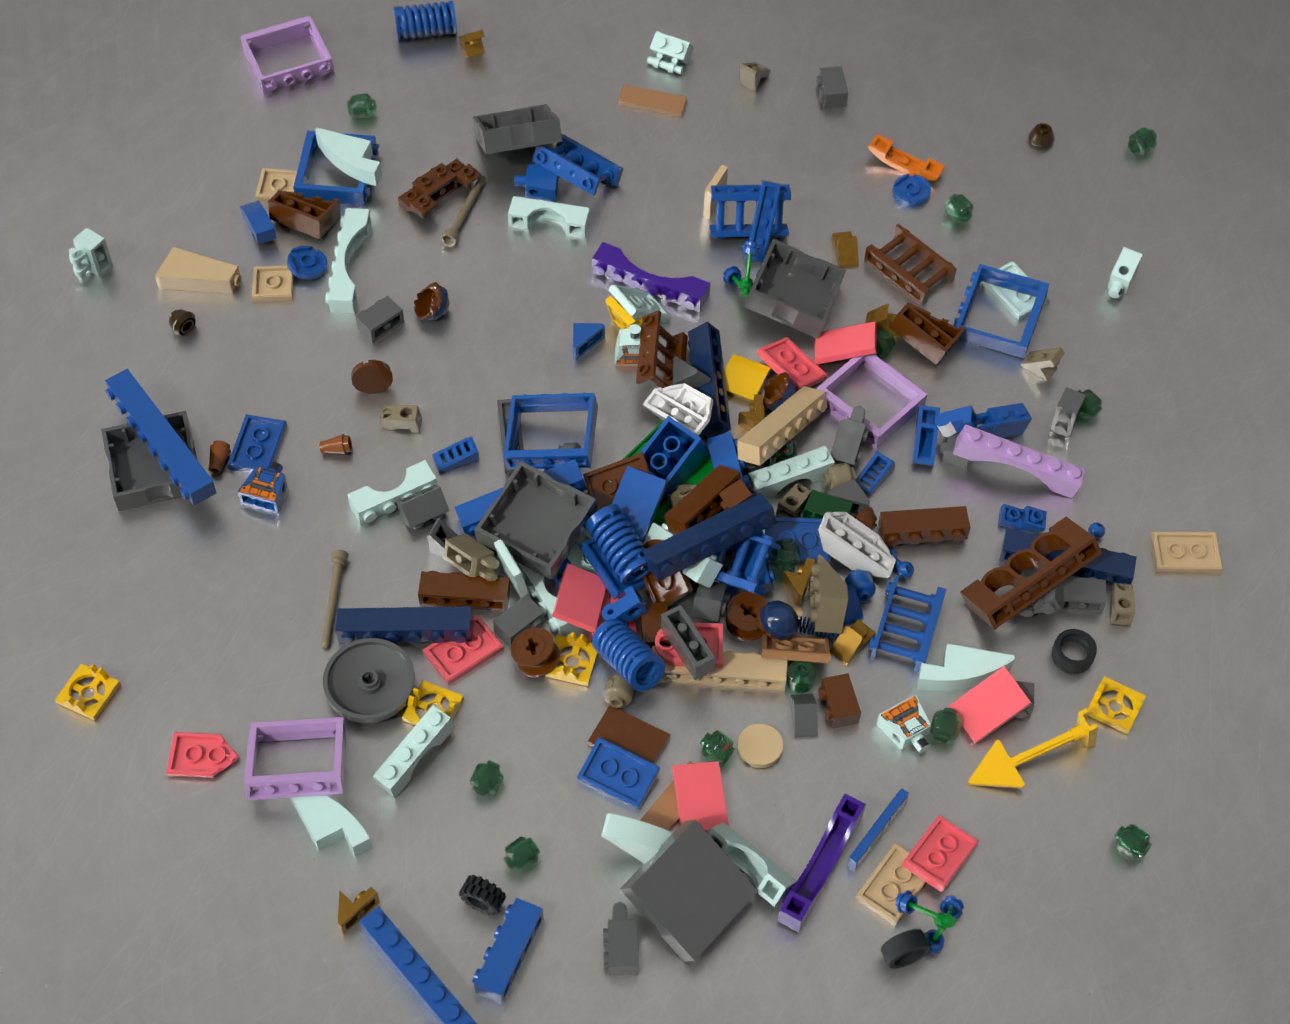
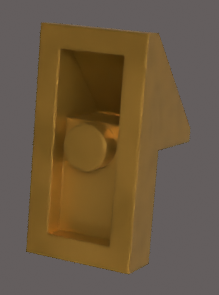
M483 30L459 36V41L468 57L485 52L481 39L485 37Z
M851 231L832 233L831 240L839 267L859 266L857 237L852 236Z
M889 304L867 312L866 323L876 322L877 333L897 335L888 328L897 315L888 313Z
M754 394L753 403H750L749 406L750 411L739 412L738 424L748 432L765 418L762 394Z
M808 557L804 565L800 564L797 574L787 570L783 571L782 582L798 606L802 605L812 577V564L815 563V559Z
M858 619L851 627L848 625L844 627L842 634L838 636L831 647L830 653L848 665L870 642L871 636L875 637L876 632Z
M372 887L367 891L360 892L353 903L341 891L339 892L338 926L343 935L380 903L378 893Z

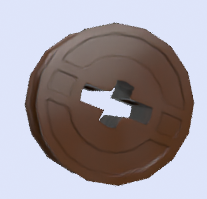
M742 592L732 597L727 606L725 621L727 629L732 636L739 640L753 641L761 638L762 634L766 633L765 631H760L756 620L759 608L768 603L763 596L751 592Z
M534 627L524 630L517 635L511 645V655L514 661L517 662L521 673L528 677L545 676L557 666L560 659L559 648L554 643L550 632L544 628Z

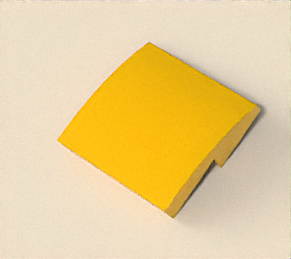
M733 354L724 369L727 393L753 402L754 394H759L761 388L764 387L771 368Z

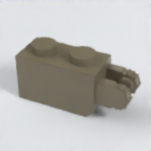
M466 533L445 541L444 560L469 577L481 576L488 581L498 579V573L493 569H497L500 562L494 558L493 551Z

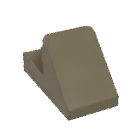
M756 62L741 63L739 67L740 84L755 91L760 79L768 77L771 70Z
M1061 347L1031 351L1021 363V366L1035 375L1049 380L1057 370V365L1060 363V359L1065 352Z

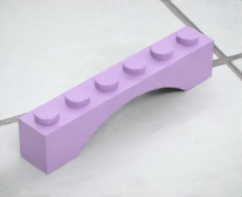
M966 424L957 437L953 451L954 455L970 461L998 462L1020 468L1039 478L1051 491L1072 498L1081 487L1085 472L1084 468Z

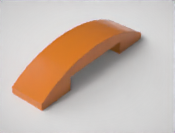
M876 134L868 149L876 157L890 167L904 174H909V176L916 174L924 177L926 180L937 181L945 168V165L930 158H927L926 162L892 147L894 141L879 134Z

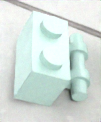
M656 31L650 50L657 56L655 58L649 56L647 63L657 69H666L672 74H682L683 67L678 66L680 62L688 65L694 47L690 42ZM664 57H665V58L671 59L672 62L669 63V62L663 61V59H664Z
M86 228L73 239L75 248L69 249V260L74 265L73 271L78 276V279H85L87 271L100 276L113 265L105 238Z

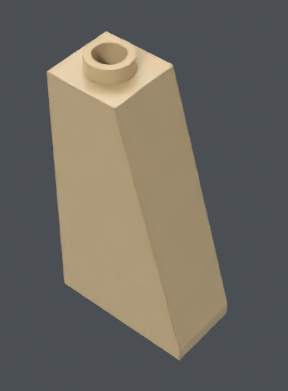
M173 247L155 274L158 289L233 293L235 288L240 285L242 276L236 265Z

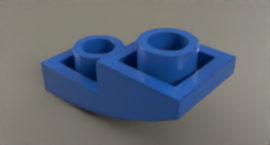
M1003 503L1000 507L998 525L1024 531H1044L1047 511L1028 505L1024 509H1020Z

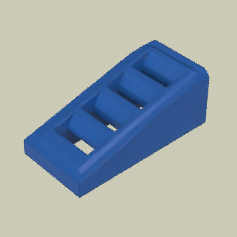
M472 436L432 454L439 473L479 461V452ZM445 457L447 463L443 464L441 458Z
M876 451L856 478V482L863 492L871 496L893 471L895 462ZM879 463L882 466H884V469H881L876 465ZM874 469L878 471L880 474L877 475L874 472H872V470ZM870 475L871 477L875 478V481L873 482L866 476ZM864 480L871 486L868 488L861 484V482Z

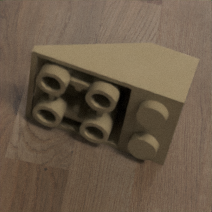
M818 555L817 563L812 564L811 574L814 578L813 581H809L808 593L811 594L809 607L813 608L811 609L810 622H814L815 632L842 634L848 604L847 584L824 557Z

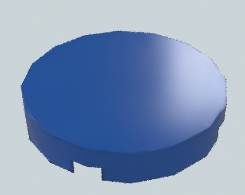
M909 174L898 177L894 182L892 192L894 198L902 205L918 207L930 199L931 185L920 175L914 174V176H909Z
M298 246L293 248L288 255L287 266L290 272L298 278L306 280L316 279L325 273L327 258L319 249L317 251L312 246Z

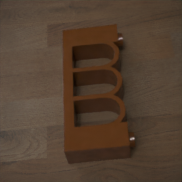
M1064 517L1049 528L1050 532L1043 533L1035 538L1030 545V549H1023L1012 554L1006 562V567H997L988 571L981 581L977 579L960 591L968 608L996 630L1101 555L1102 551L1096 538L1068 517ZM1052 551H1065L1051 562L1045 558ZM1029 568L1040 569L1027 579L1020 576L1023 571ZM1003 586H1015L1002 597L995 594Z

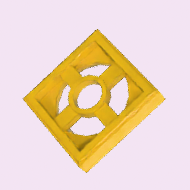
M611 295L605 299L611 319L620 329H629V326L632 324L642 326V319L635 321L624 310V307L617 299H614Z
M575 632L568 634V637L556 635L554 643H556L559 650L568 646H572L573 649L566 656L560 655L559 663H564V666L559 668L556 666L545 677L589 686L598 656L592 642H588L584 634L577 637ZM580 648L587 652L589 661L581 660L578 655ZM570 657H575L579 660V663L572 667L566 664V660ZM580 667L586 668L584 671L580 673L576 671Z
M80 664L55 701L61 706L96 721L121 684L119 680L108 676V673L101 667L97 669L94 664H91L89 667ZM94 677L91 684L85 686L77 684L83 678ZM101 682L105 686L104 695L99 694L97 690ZM91 688L95 690V694L91 698H84L82 696L86 689ZM72 690L79 693V700L75 701L72 698ZM97 701V703L91 706H85L88 702Z
M1104 676L1087 709L1089 711L1088 716L1128 735L1146 695ZM1115 690L1118 692L1114 698L1108 699L1102 696L1107 691ZM1124 695L1128 696L1132 701L1133 710L1125 707L1122 701ZM1118 702L1121 705V710H1111L1109 703ZM1099 703L1106 706L1107 715L1102 712ZM1124 714L1128 716L1125 719H1113L1115 715Z
M422 680L418 688H413V695H409L408 707L402 719L404 722L416 726L421 720L417 715L416 707L423 709L426 714L427 708L430 705H437L453 721L464 700V696ZM427 694H437L435 699L428 703L420 700ZM444 697L450 702L448 710L442 709L441 702Z

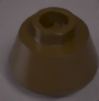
M1046 123L1037 124L1029 133L1030 142L1039 148L1052 145L1055 139L1052 127Z
M175 310L169 316V325L177 336L187 335L196 324L195 315L186 310Z

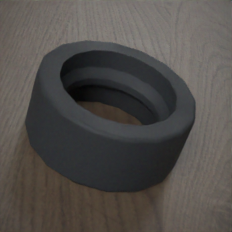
M1068 629L1061 632L1055 639L1052 647L1054 663L1065 672L1073 674L1083 673L1088 670L1097 654L1095 640L1090 634L1079 629ZM1066 642L1078 643L1087 651V657L1084 660H1072L1064 655L1061 646Z
M912 929L886 941L881 946V953L888 967L897 969L920 960L930 951L931 947L921 929Z

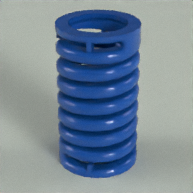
M453 0L446 3L440 2L439 5L434 2L432 6L430 3H427L425 6L419 4L418 7L412 5L411 8L408 5L404 8L402 6L394 7L398 40L403 38L409 39L410 32L412 38L416 39L417 31L419 37L423 38L424 30L426 37L431 36V30L433 36H438V29L441 36L445 35V31L447 35L457 34Z
M613 504L594 513L586 521L585 527L593 537L594 542L597 543L598 548L602 550V554L606 557L610 567L615 571V575L620 578L621 584L626 586L641 580L651 570L647 566L643 552L646 549L643 548L644 544L639 541L638 535L630 527L631 524L626 521L625 515L620 514V507ZM642 571L640 574H638V575H636V576H634V577L632 576V575L636 574L637 572Z
M615 618L609 619L597 628L592 638L593 648L633 689L646 691L659 683L665 672L664 660L632 631L624 621Z

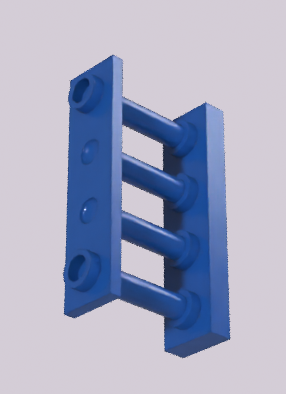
M562 134V142H557L555 148L549 149L544 145L536 146L532 160L593 196L596 195L599 182L605 181L614 187L618 186L624 169Z
M782 184L775 214V224H773L771 236L776 238L789 236L787 224H782L784 201L791 200L789 184ZM711 185V199L717 202L716 225H709L711 237L722 239L725 237L750 236L752 224H743L744 202L756 201L757 204L761 185ZM726 201H736V224L724 225Z
M762 534L761 538L752 535L742 540L731 571L728 570L726 574L721 572V568L715 581L763 596L766 588L759 585L760 581L758 578L769 548L780 550L781 546L774 543V538ZM750 542L761 544L750 577L747 576L746 580L741 579V574L739 573ZM727 548L716 553V561L721 564Z
M895 574L893 583L888 581L885 594L889 596L876 637L871 636L868 647V649L872 650L870 659L875 660L877 650L912 659V662L916 663L914 671L919 673L921 663H925L946 589L938 587L936 595L931 594L930 596L898 587L899 575ZM898 595L926 603L928 607H932L931 612L924 614L893 605V597ZM892 613L923 622L922 625H926L925 631L920 630L918 632L886 623L888 614ZM885 631L917 640V643L921 644L920 650L915 649L914 651L880 641L882 633Z

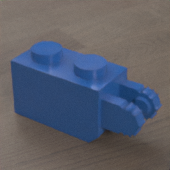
M1023 403L988 408L985 413L976 414L978 416V425H980L978 429L1001 438L1023 435L1032 420Z

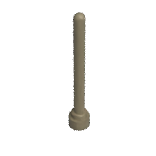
M482 175V180L477 179L453 225L442 234L441 240L446 245L454 246L459 238L458 230L485 183V176Z
M333 550L331 552L330 562L333 566V573L321 642L324 648H328L331 643L342 568L348 563L349 554L344 550Z

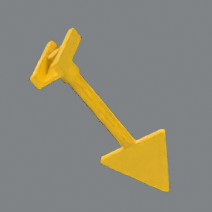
M1085 708L1078 712L1077 725L1070 728L1068 732L1014 757H1009L1001 741L996 740L968 780V784L1024 788L1025 783L1016 769L1017 766L1073 740L1076 742L1081 739L1087 749L1091 748L1096 744L1098 726L1096 723L1091 726L1087 723L1089 711Z

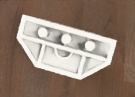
M683 383L665 388H655L642 405L663 421L667 416H670L698 436L710 421L713 399Z
M826 512L824 514L818 531L823 550L852 571L856 569L864 570L875 577L888 578L891 576L896 559L890 554L880 535L847 512Z

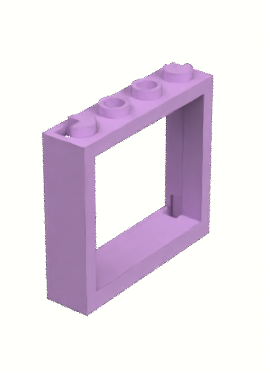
M311 16L240 36L243 51L263 93L334 72L332 58ZM310 35L321 57L320 60L263 76L252 52Z
M876 354L852 358L816 389L826 392V411L839 421L845 418L850 419L853 408L831 391L862 365H865L909 398L911 401L880 429L866 418L864 419L863 423L867 425L866 430H869L866 442L877 449L918 413L919 405L925 406L927 393L909 381L906 376L897 372L890 364L881 360Z
M344 717L250 723L244 780L247 800L343 794L346 743ZM335 737L334 771L254 776L258 742Z

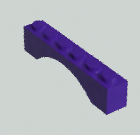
M602 242L592 257V271L597 274L607 276L633 288L648 291L651 295L664 298L690 310L700 312L710 296V282L694 276L669 278L650 274L631 263L620 248Z
M844 793L809 863L782 904L778 914V922L797 932L801 930L862 819L866 806L865 803Z

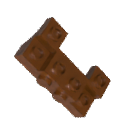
M455 159L446 166L441 163L412 182L413 188L398 197L399 206L406 212H414L423 219L427 212L432 209H438L437 202L458 189V183L468 189L470 188L469 184L475 180H482V174L472 165H464L459 159Z

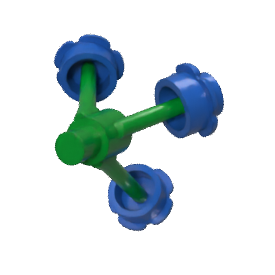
M745 241V245H741L743 248L742 254L748 255L745 278H742L741 271L736 266L727 268L723 273V281L730 285L737 284L743 299H747L753 285V280L750 278L752 255H758L759 249H761V247L757 246V242Z
M907 890L904 893H900L895 901L899 913L911 914L914 910H917L934 918V924L938 927V930L932 929L924 934L931 947L929 952L938 953L944 947L942 933L946 928L954 926L956 919L963 914V902L960 899H956L955 896H947L940 903L942 913H936L917 905V897L912 895L911 891Z

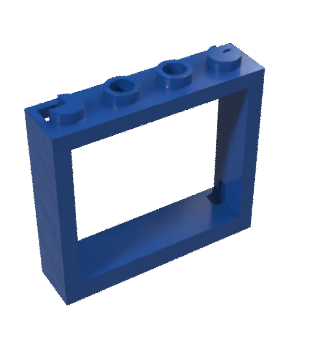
M307 131L293 186L294 193H301L303 197L308 198L322 196V200L333 201L334 198L340 199V204L365 206L366 197L370 196L369 184L359 181L358 188L308 184L316 147H319L317 143L316 131ZM345 134L371 141L373 155L370 160L376 161L375 156L379 155V144H376L375 136Z
M979 264L977 272H973L970 282H973L971 287L967 286L964 298L967 299L965 303L961 302L958 313L961 315L959 319L955 318L953 326L966 328L958 340L1024 359L1048 293L1049 283ZM981 282L1036 297L1020 342L965 326Z
M595 393L512 395L503 455L507 469L515 470L520 461L536 469H550L573 459L576 460L579 468H591L598 411ZM588 411L584 448L517 450L522 413Z

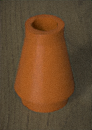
M341 434L319 443L322 454L347 455L348 452H352V441L349 435Z
M216 440L210 445L208 468L210 472L221 473L222 467L231 453L228 443Z

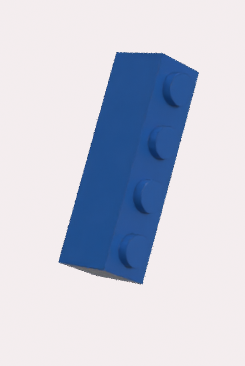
M517 897L513 905H508L504 915L506 920L503 926L499 925L494 934L495 942L492 948H487L483 957L484 965L482 969L478 968L472 980L475 993L503 1004L544 918L543 908Z

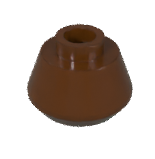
M866 506L854 517L871 530L877 526L875 523L877 517L872 507Z

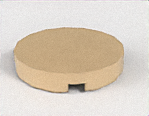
M753 724L747 726L740 733L737 741V751L740 758L750 764V766L754 768H767L773 766L781 757L783 740L775 728L766 724Z

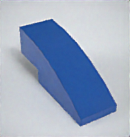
M259 201L240 206L242 214L258 245L277 239L275 228Z
M919 405L913 464L934 466L938 436L935 418L940 414V408Z

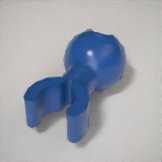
M1096 522L1089 526L1088 532L1096 539H1100L1105 534V527Z
M890 550V554L896 559L894 567L897 569L898 575L902 578L912 576L914 573L913 565L908 561L901 562L897 559V553Z

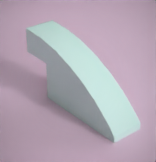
M316 128L317 143L320 149L337 168L352 178L377 186L382 176L381 164L378 161L370 160L373 155L371 141Z
M947 644L943 667L921 663L917 689L926 691H955L975 687L1003 666L1010 671L1015 655Z
M329 796L290 797L319 851L343 838L346 839L355 857L372 848L370 837L362 825L348 810Z
M609 813L606 816L601 836L645 864L655 856L661 845L672 835V832L646 822Z

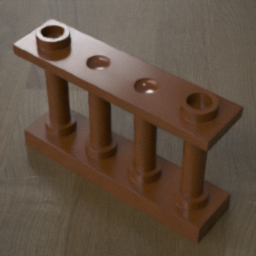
M897 224L895 227L893 240L881 249L871 244L865 251L864 261L921 306L928 300L929 288L942 278L947 279L950 283L955 278L957 268L952 263L945 260L900 224ZM899 244L908 249L895 260L890 259L886 255ZM914 255L922 260L921 263L909 272L901 267L903 263ZM929 266L937 272L924 283L915 278Z
M659 310L642 317L636 383L639 385L650 380L658 388H665L674 385V357L677 356L686 362L688 336L684 332L674 336L668 333L660 325L661 311ZM659 336L666 341V347L659 342ZM658 352L665 357V364L657 358ZM656 368L664 374L663 380L656 375Z

